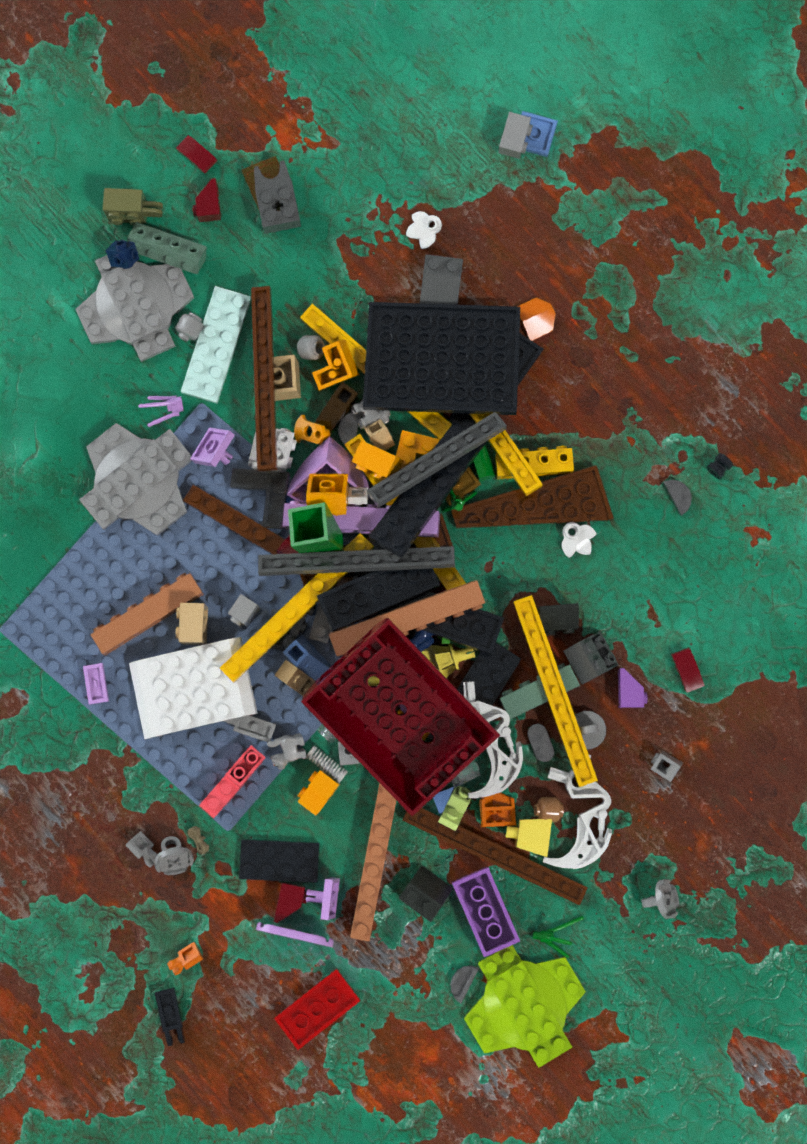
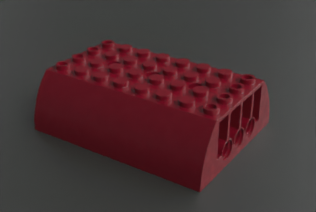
M389 618L380 621L315 681L301 700L306 708L411 816L417 813L500 736L495 728ZM371 676H376L380 682L376 686H371L368 683V679ZM397 705H405L407 708L406 712L398 714L395 711ZM429 732L433 734L434 739L431 742H425L422 736Z

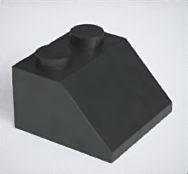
M578 603L539 606L537 609L546 636L555 635L556 631H563V634H573L574 630L579 628Z
M421 865L399 896V899L431 922L453 888Z

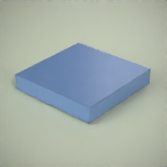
M522 111L521 115L530 117V125H533L531 135L526 136L525 142H528L526 152L548 157L558 121Z

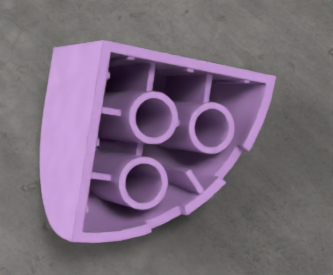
M329 436L299 467L290 482L287 495L296 501L302 502V504H307L306 492L309 474H348L349 487H368L369 489V485L363 471L355 468L357 464L352 462L353 457Z

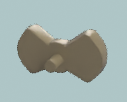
M191 827L188 830V835L194 840L197 852L200 855L206 854L209 851V845L203 841L205 836H201L199 827Z

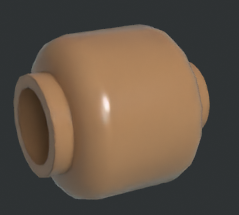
M541 797L537 804L534 805V815L538 816V819H552V822H558L560 817H563V803L556 797Z

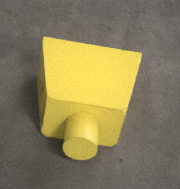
M519 819L518 827L507 826L506 838L516 839L517 848L547 857L552 819Z

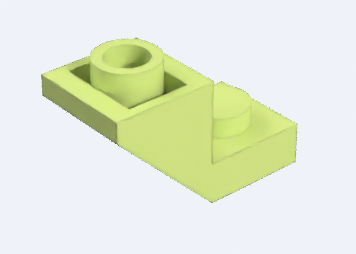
M456 784L438 822L456 831L471 801V798H468V793L471 791Z

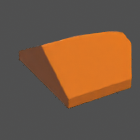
M534 298L517 306L520 307V323L528 339L534 341L553 331L556 313L550 303Z
M496 793L491 796L482 797L479 800L481 827L516 825L514 798L508 797L503 793Z

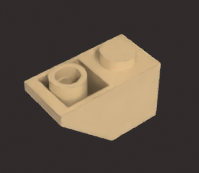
M287 660L284 661L274 675L303 697L315 683L312 678Z

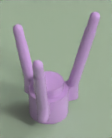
M176 395L148 396V400L166 401L138 405L139 408L167 406L168 412L172 411V413L148 423V427L169 418L180 416L179 412L184 411L182 398Z

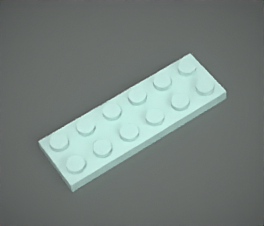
M215 286L203 321L204 327L199 334L181 393L218 404L251 302V296Z

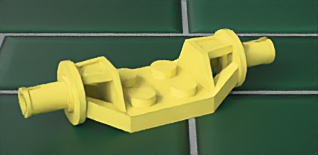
M451 644L448 645L449 647L431 645L423 650L422 653L447 678L454 670H459V662L475 658L474 652L466 654L473 651L472 648L467 647L455 651ZM451 664H454V665H452V666H450V667H448V668L442 670L443 668H445V667H447V666H449V665H451ZM376 676L368 679V683L371 686H376L380 682Z

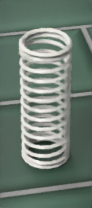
M313 746L306 755L307 759H312V762L315 761L314 765L317 764V767L320 766V769L326 770L325 773L329 771L328 775L331 774V777L334 776L333 779L340 783L348 771L344 768L340 771L342 766L338 768L339 764L333 769L336 762L332 766L331 764L334 760L328 764L331 758L326 761L328 756L324 758L325 753L319 759L323 751L317 756L320 749L314 754L317 747Z

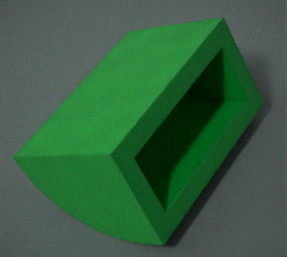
M485 444L472 462L479 482L496 477Z

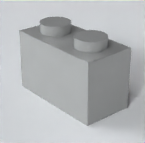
M509 112L499 145V154L520 159L521 153L525 154L528 145L525 139L526 136L531 135L533 125H530V117Z
M240 594L228 614L231 616L230 620L241 628L243 625L248 628L260 607Z

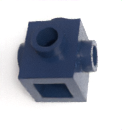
M116 240L106 249L111 267L129 269L139 260L134 242Z

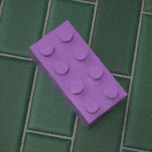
M488 867L452 882L484 957L520 942Z

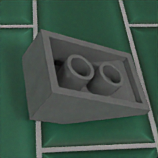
M426 254L420 303L458 305L463 259Z

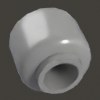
M191 312L183 314L176 325V331L179 333L178 337L186 342L189 339L196 340L204 327L202 319Z
M305 335L297 343V352L302 359L317 360L323 356L322 347H325V344L319 336Z

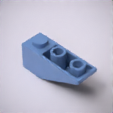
M303 635L298 637L283 651L297 668L315 681L331 667V664Z

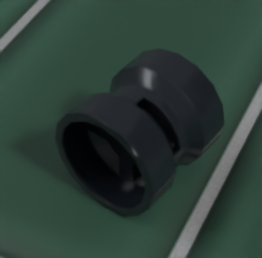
M719 453L715 457V461L711 462L706 468L710 474L720 480L725 475L724 472L732 468L733 463L727 456Z

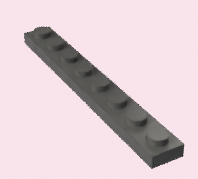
M494 412L369 488L367 494L379 508L506 430L507 425Z

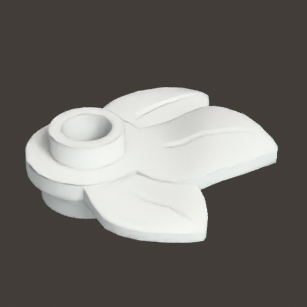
M419 211L412 214L414 223L408 227L406 236L419 239L421 249H425L435 242L436 234L442 228V222L437 216H429L425 212ZM434 221L435 226L430 228V222Z
M574 522L567 523L562 530L564 539L561 546L564 554L568 558L572 557L575 551L583 555H590L592 546L589 539L596 535L595 530L589 525L579 526ZM574 529L575 535H570L568 530Z

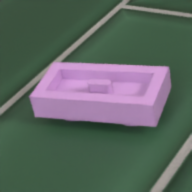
M104 664L83 666L89 705L109 702Z

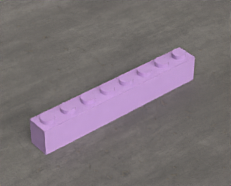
M300 501L284 503L283 527L285 530H290L288 509L307 506V504H301L302 502ZM348 504L346 515H333L342 533L370 534L391 505L386 506V508H378L376 505L371 504L366 505V507ZM439 511L435 512L418 537L439 538Z

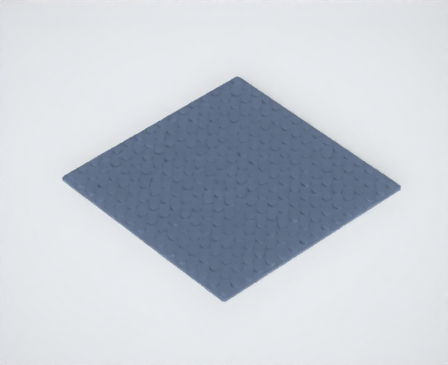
M199 404L174 432V435L192 456L209 428L229 430L235 436L226 451L233 457L229 459L230 463L224 465L220 460L216 467L196 464L191 461L179 471L177 482L182 498L184 499L192 485H195L286 539L290 535V531L285 530L283 527V516L271 489L287 481L290 485L292 479L286 474L276 475L270 471L259 472L248 466L252 445L205 404ZM186 503L184 504L187 513L158 536L132 519L124 520L119 518L105 530L95 521L1 626L0 632L198 806L250 745L265 756V760L214 818L220 826L229 831L282 771L274 766L270 759L272 755L283 753L281 745L273 748L268 747L265 741L233 731L235 725L224 721L144 739L129 663L201 645H183L176 639V627H179V619L176 617V612L106 656L101 653L90 634L94 633L93 629L101 624L105 626L110 623V619L113 616L126 613V609L135 603L139 605L144 602L143 598L151 593L155 595L160 592V588L167 583L173 584L181 574L191 573L204 593L203 596L191 603H204L208 606L207 644L241 637L244 645L269 621L272 609L280 610L304 587L300 574L259 576L258 555L270 554ZM342 533L343 545L349 544L357 534ZM240 594L260 607L248 628L244 625L241 628L230 620L231 616L228 614ZM318 602L315 604L316 608L312 616L308 615L305 622L308 625L304 633L300 632L297 638L303 635L332 666L342 655L336 656L330 638L328 644L309 639L319 605ZM270 648L248 669L258 713L249 716L276 724L271 741L285 735L301 733L305 744L322 723L301 702L302 695L274 676L285 660L291 664L293 663L283 651ZM103 663L109 702L89 705L83 666ZM297 745V749H301V748L303 747V746Z

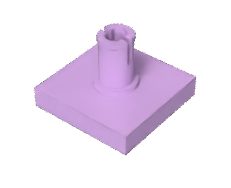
M209 428L190 460L196 464L216 467L219 460L224 465L229 464V459H232L233 456L226 449L235 435L229 430Z
M332 877L325 879L324 892L307 890L306 895L316 897L308 896L306 897V902L322 903L321 919L323 920L336 918L340 878Z

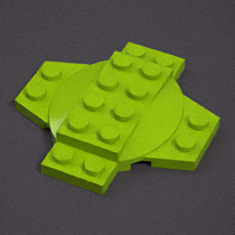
M511 945L478 962L487 979L485 991L482 998L477 1001L464 1019L484 1054L512 1047L528 1050L539 1068L572 1048L563 1032L566 1015L586 991L566 957L535 964L527 960H521L515 948Z

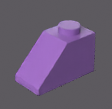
M624 668L618 669L619 708H643L644 704H647V692H644V687Z

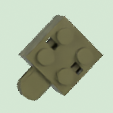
M104 188L103 212L112 224L122 225V223H130V225L134 226L136 222L146 224L147 217H162L163 204L161 202L147 201L142 190Z

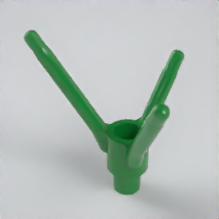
M451 490V506L444 508L442 512L445 513L452 509L461 511L465 502L474 497L477 491L472 492L465 498H461Z
M580 916L547 931H534L533 939L546 943L568 959L570 956L554 944L553 941L566 945H572V942L556 938L554 933L583 920L584 917Z

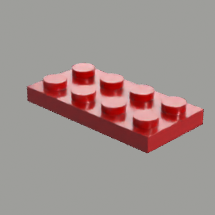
M336 968L274 1017V1019L296 1049L299 1050L359 1003L361 999Z

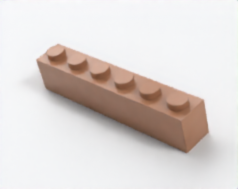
M191 573L181 574L173 584L167 583L163 585L157 594L151 593L143 598L144 602L139 605L136 603L131 605L123 615L117 614L110 619V623L105 626L101 624L94 628V633L90 635L101 653L106 656L177 612V607H180V603H191L203 596L204 593Z

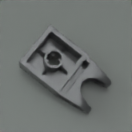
M280 161L279 174L273 179L265 178L259 166H254L255 192L264 234L301 227L293 184L285 162Z

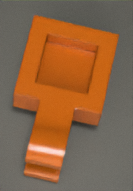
M193 942L178 951L179 957L170 960L167 965L174 975L180 974L183 967L187 970L203 960L198 945Z

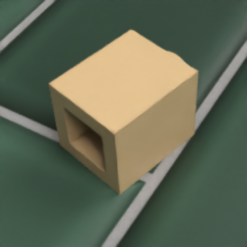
M381 419L364 428L373 446L387 451L395 445Z

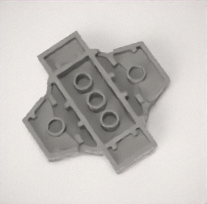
M107 255L95 260L102 278L99 281L97 290L76 308V312L91 344L121 340L134 346L141 362L176 347L168 331L172 316L175 313H179L194 299L182 270L168 264L148 266L141 262H135L129 269L111 267Z
M116 423L86 446L96 475L94 488L79 500L103 530L119 518L124 520L132 519L158 536L187 513L177 482L179 471L191 462L190 458L192 456L170 429L156 440L141 439Z

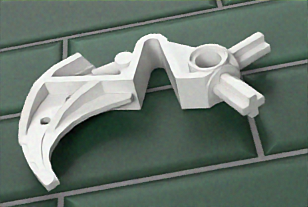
M474 681L463 682L464 697L488 722L501 717V721L496 725L495 730L500 734L499 737L505 738L507 747L511 752L508 757L498 748V738L486 748L491 762L490 778L482 789L468 793V798H482L501 793L517 778L523 762L521 742H515L516 752H514V745L510 736L511 730L508 727L510 722L509 714L498 707L476 701Z
M550 767L547 778L564 783L570 798L601 797L603 799L601 804L579 814L577 818V838L570 852L561 858L544 857L543 859L544 863L556 867L582 868L596 861L608 847L612 829L607 828L604 838L603 831L605 829V818L607 817L606 810L611 805V798L608 792L596 782L581 787H574L572 784V779L575 777L573 770H570L568 773ZM593 816L599 818V837L595 839L589 827Z

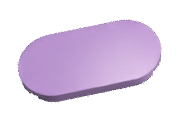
M259 922L256 927L257 931L333 948L334 940L330 938L327 942V939L322 936L270 924H264L263 926V923Z

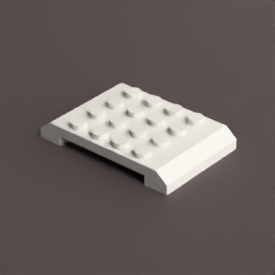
M241 637L129 663L144 739L258 714L249 670L235 683L220 670V667L243 646Z

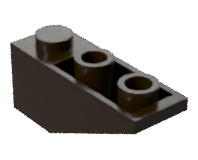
M342 382L315 423L324 425L325 429H329L331 435L358 400V393Z

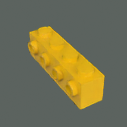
M557 446L556 449L548 450V447L537 448V451L519 449L537 477L565 475L574 472L572 448ZM496 454L497 480L512 479V475Z

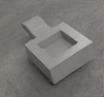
M140 831L128 841L126 846L138 859L143 856L145 864L151 868L158 854L151 849L154 844Z

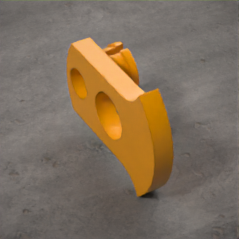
M301 415L295 423L294 436L297 443L306 440L315 444H322L323 440L325 441L330 436V431L325 429L324 425L308 421L305 415ZM309 426L312 428V434L310 437L307 434V429Z

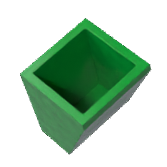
M325 502L288 509L290 541L293 549L299 553L344 551L343 534Z

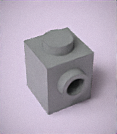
M338 742L340 766L360 764Z

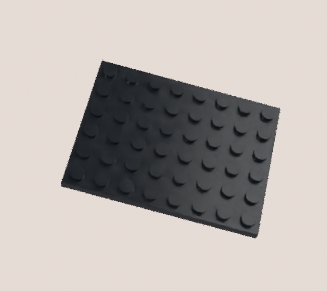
M369 302L363 410L492 414L496 412L498 415H517L520 307Z

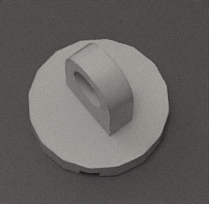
M582 711L575 714L586 749L598 747L606 736L604 720L592 711Z
M173 836L167 837L162 841V852L154 859L157 872H164L165 875L183 873L194 862L191 850L181 847L180 840ZM169 844H175V845H176V847H173V848H169V849L166 848Z
M662 879L657 882L655 896L641 899L643 908L658 906L661 915L665 919L675 918L678 915L676 908L679 907L677 890L673 884L670 885L671 881L669 879Z

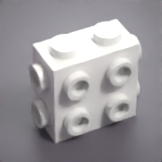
M285 428L276 429L278 470L270 471L276 475L286 474V469H291L293 457H289L290 451H295L297 440L293 439L294 433ZM256 432L248 466L257 470Z

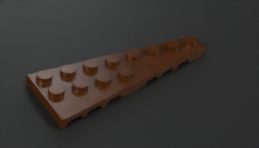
M597 465L543 481L542 487L528 496L520 488L464 505L461 511L451 510L456 529L613 520L614 517Z

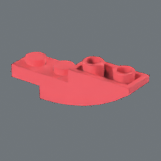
M250 745L221 781L200 803L199 807L214 819L237 794L266 757Z

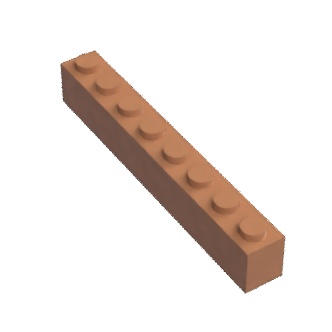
M474 580L352 624L335 632H330L329 637L336 656H343L369 630L386 618H389L405 635H408L409 630H423L427 628L426 624L432 622L435 625L446 621L445 617L451 615L453 618L464 615L463 611L470 608L471 611L481 609L485 600L478 580Z
M379 784L350 938L370 941L396 805V799L381 784Z

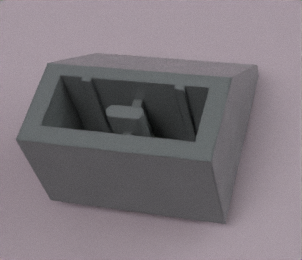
M601 632L564 650L582 685L619 665Z

